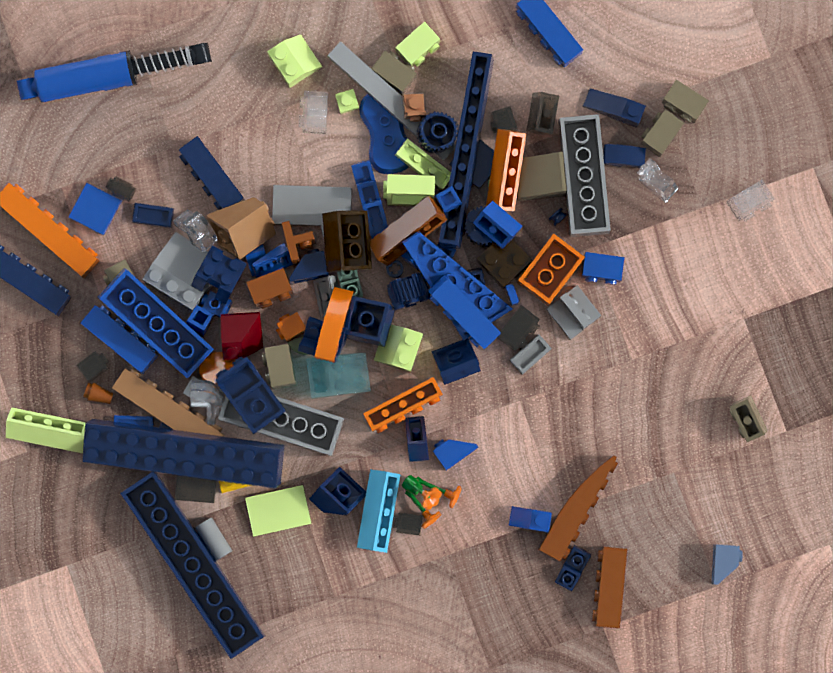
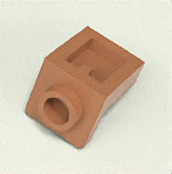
M423 94L403 95L404 119H410V122L422 121V118L426 116Z

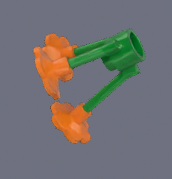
M409 475L402 483V488L406 490L405 494L412 499L421 510L422 516L426 519L421 525L423 529L432 525L442 515L439 511L435 514L429 512L432 507L439 503L441 495L444 494L445 497L450 499L449 507L453 508L462 490L459 485L455 491L444 490L422 480L420 477L415 478L412 475ZM422 485L431 488V490H430V491L423 490V489H422V487H423ZM421 493V496L424 498L422 503L413 494Z

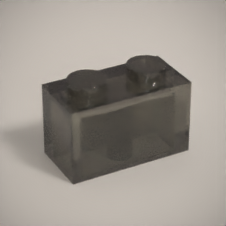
M545 92L533 93L527 132L541 135L553 134L559 95Z
M521 305L497 338L514 352L517 349L522 350L528 342L526 337L529 333L534 335L540 327L537 324L540 319Z

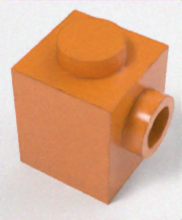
M297 312L291 316L288 313L279 318L280 322L277 323L279 328L276 331L281 340L285 338L289 342L305 333L306 326Z

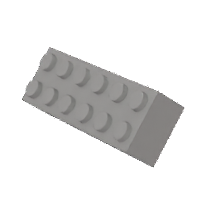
M599 114L560 118L559 132L561 152H563L570 237L609 234L611 229Z
M226 396L218 420L250 430ZM277 397L286 412L257 433L333 456L344 418Z

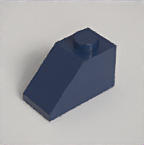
M319 249L308 251V254L302 257L289 277L290 285L329 276L324 251H319Z
M424 416L406 418L405 426L409 462L429 460Z

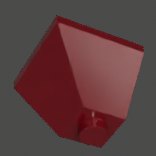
M260 312L221 314L223 360H233L240 357L246 358L263 348Z

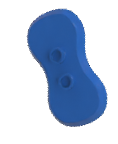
M367 94L361 100L359 113L370 133L369 160L371 165L377 172L382 174L402 172L408 169L409 166L396 157L395 154L408 139L403 124Z

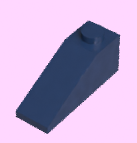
M591 88L583 104V107L636 128L646 107L628 98Z

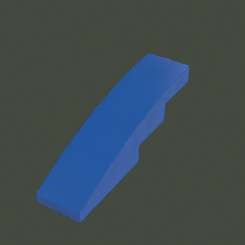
M366 160L352 164L351 168L363 210L368 211L369 233L372 240L377 234L385 230L388 224L371 162Z

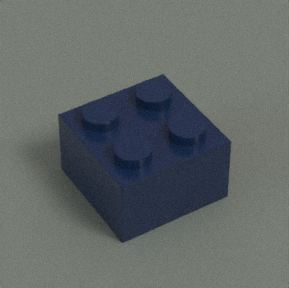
M353 296L344 326L347 329L345 336L350 340L385 347L395 312L394 308L388 303Z

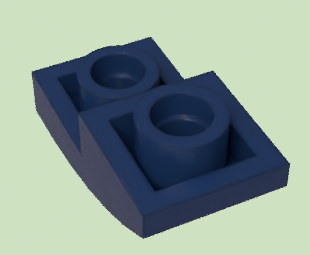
M605 144L603 153L604 164L642 169L645 167L646 148Z
M574 545L555 583L573 591L592 554Z

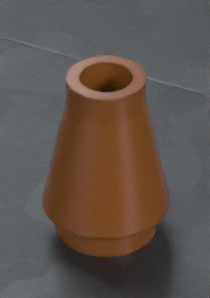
M88 382L83 397L87 398V401L110 404L114 393L107 391L94 382L93 384Z

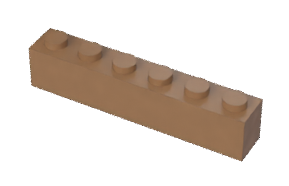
M133 368L130 371L124 369L112 389L174 430L224 437V434L221 433L223 430L215 423L209 425L205 422L206 417L198 412L194 415L188 411L190 407L182 401L179 404L173 401L174 396L166 390L160 392L156 389L157 384L149 379L145 382L139 378L141 374Z

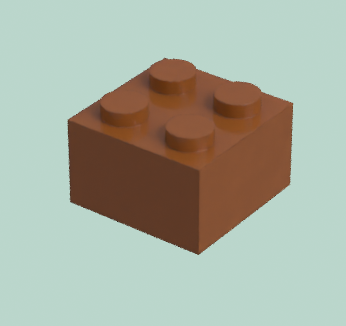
M284 268L246 282L257 308H268L273 305L272 302L280 300V302L286 301L291 298L290 295L294 294Z

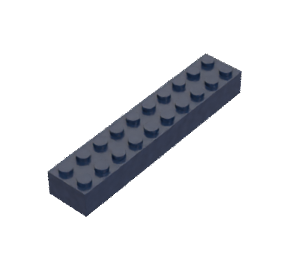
M91 419L85 424L82 462L276 489L281 484L285 445Z
M152 471L120 494L229 658H234L265 637V634L157 472Z

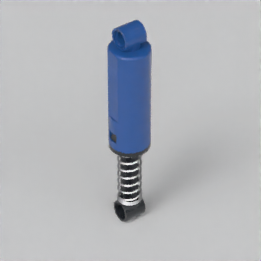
M208 42L185 46V49L180 47L177 51L172 49V52L164 50V53L159 54L156 52V55L152 56L149 53L148 57L141 55V58L138 59L135 56L132 58L131 51L127 50L117 54H108L93 59L35 70L34 77L16 82L20 100L39 97L41 102H48L102 90L108 91L118 89L119 87L137 85L136 75L138 74L143 77L144 73L150 75L153 71L156 73L159 70L166 72L168 68L174 70L175 67H179L181 69L183 65L191 67L212 62Z

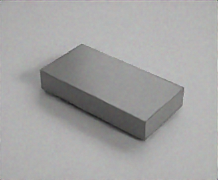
M538 334L509 361L523 375L552 348Z

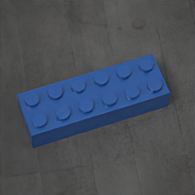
M125 268L97 297L187 379L214 350Z

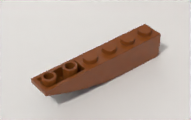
M613 455L599 466L570 496L556 516L549 532L538 549L539 551L559 562L561 559L565 560L570 552L569 544L571 541L575 543L580 534L577 531L580 524L585 525L589 518L587 512L590 506L594 508L599 499L596 496L600 489L604 490L609 481L606 479L608 473H613L618 465L615 462L616 456Z

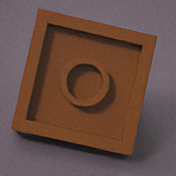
M290 221L282 222L293 266L298 265L300 258L297 249L307 250L313 248L312 245L316 244L313 231L294 236Z

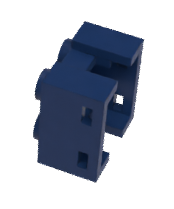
M212 245L199 267L191 286L202 292L206 283L218 288L215 299L226 304L247 263L238 258L232 260L223 255L222 250Z

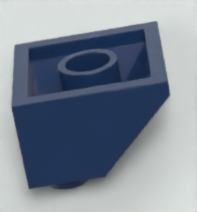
M339 467L318 487L309 500L323 513L347 516L364 499L366 491Z

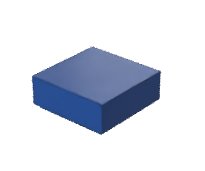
M453 186L435 195L444 213L462 204Z
M514 285L505 286L511 306L517 305L519 299Z

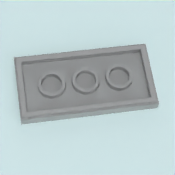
M273 185L272 220L275 225H282V222L290 221L291 225L321 226L320 218H322V213L351 211L352 188Z

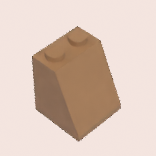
M254 197L206 215L218 246L239 260L276 235L275 223L269 216L267 204Z

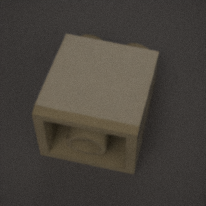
M563 152L522 159L517 201L565 196L567 190Z

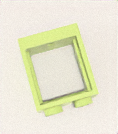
M388 174L387 181H383V199H387V205L416 206L427 196L434 199L435 176Z

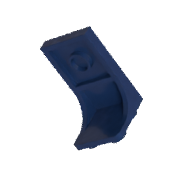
M240 357L232 363L233 367L229 370L224 368L216 374L217 378L214 381L227 396L251 432L255 434L285 413L286 410L248 357Z

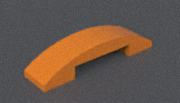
M334 287L321 328L315 358L330 362L335 361L339 340L354 291Z

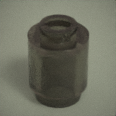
M115 176L114 179L110 178L106 185L107 193L122 201L130 202L136 192L133 184L118 176Z

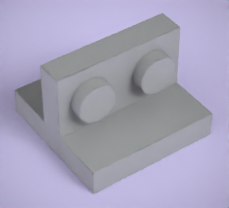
M578 285L563 294L546 309L570 340L602 316Z

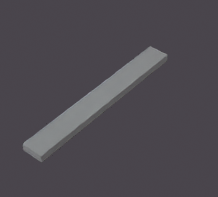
M340 41L327 57L411 133L418 137L416 131L421 121L410 122V119H404L403 97ZM435 130L434 134L439 136L441 131ZM454 143L448 150L441 153L438 152L436 155L444 161L455 149L456 144Z

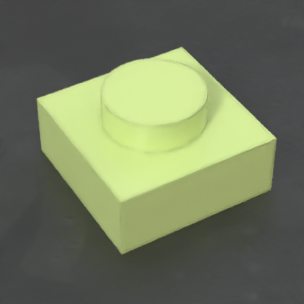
M354 89L335 94L341 114L359 109Z

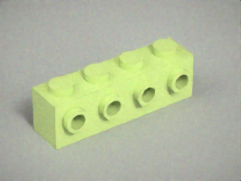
M11 408L6 420V438L83 453L86 422Z

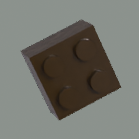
M513 239L503 249L494 242L476 260L502 289L509 285L533 261Z

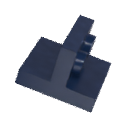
M313 317L308 318L304 337L299 344L298 351L315 356L323 325L322 320ZM346 328L342 329L334 363L346 344Z
M468 338L464 341L460 340L431 351L444 385L481 371L478 358Z

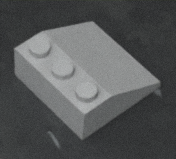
M175 232L151 264L142 280L193 311L196 305H200L203 296L211 287V284L206 283L201 292L191 286L208 251Z

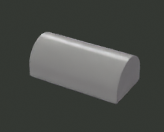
M212 517L195 527L215 561L233 551Z

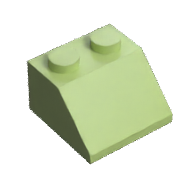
M301 34L284 40L267 51L269 58L289 88L322 67Z
M391 324L385 347L378 346L374 361L411 373L423 333Z

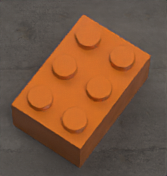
M553 234L517 283L549 306L585 257Z

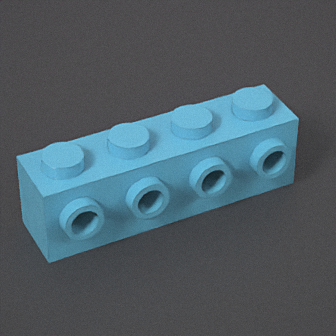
M370 469L357 548L387 553L401 474Z

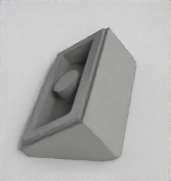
M326 276L313 280L320 318L325 317L334 287L339 288L337 276Z

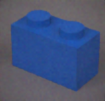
M494 201L484 208L473 222L476 227L502 249L523 227Z
M585 252L581 275L582 278H586L585 281L597 282V280H604L605 284L616 285L617 282L620 283L622 281L625 257Z

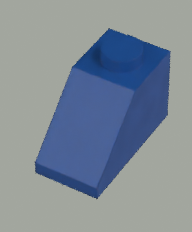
M442 439L434 445L435 450L432 452L447 471L475 451L478 446L474 443L447 440L445 442Z
M512 506L509 526L549 532L552 513Z

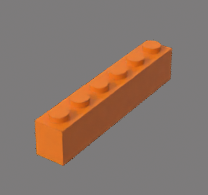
M8 183L0 192V206L85 279L100 262L96 258L98 254L90 247L86 250L81 245L83 241L75 234L71 237L67 233L69 229L61 222L56 224L52 220L54 216L46 209L41 211L37 207L39 203L31 196L29 199L23 195L25 191L19 185L15 184L13 186Z

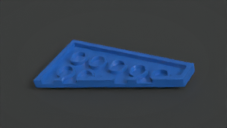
M419 231L402 241L430 288L446 275L491 323L513 309ZM454 318L451 320L463 341L471 336L468 332L463 334L456 327L458 322Z

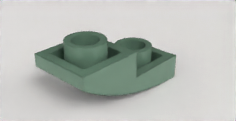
M357 271L337 272L342 289L354 291L353 296L364 297Z

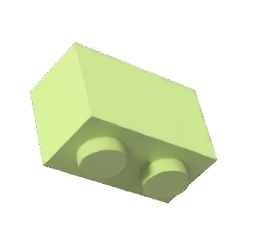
M423 22L396 46V52L406 63L418 67L424 62V57L429 52L432 54L440 47L438 45L440 38Z

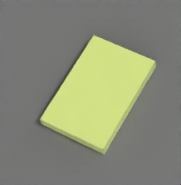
M303 485L245 498L253 537L312 524Z

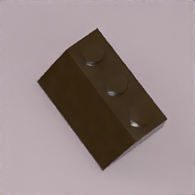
M333 211L322 213L327 272L372 269L368 211Z

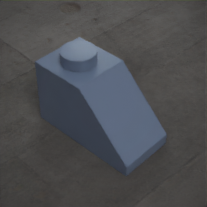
M713 545L711 584L718 585L739 566V562H742L743 551L740 550V546Z

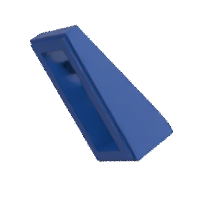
M284 243L252 264L256 278L293 265L289 250Z

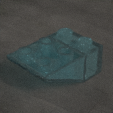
M366 353L339 355L335 363L317 358L306 359L312 399L371 392Z

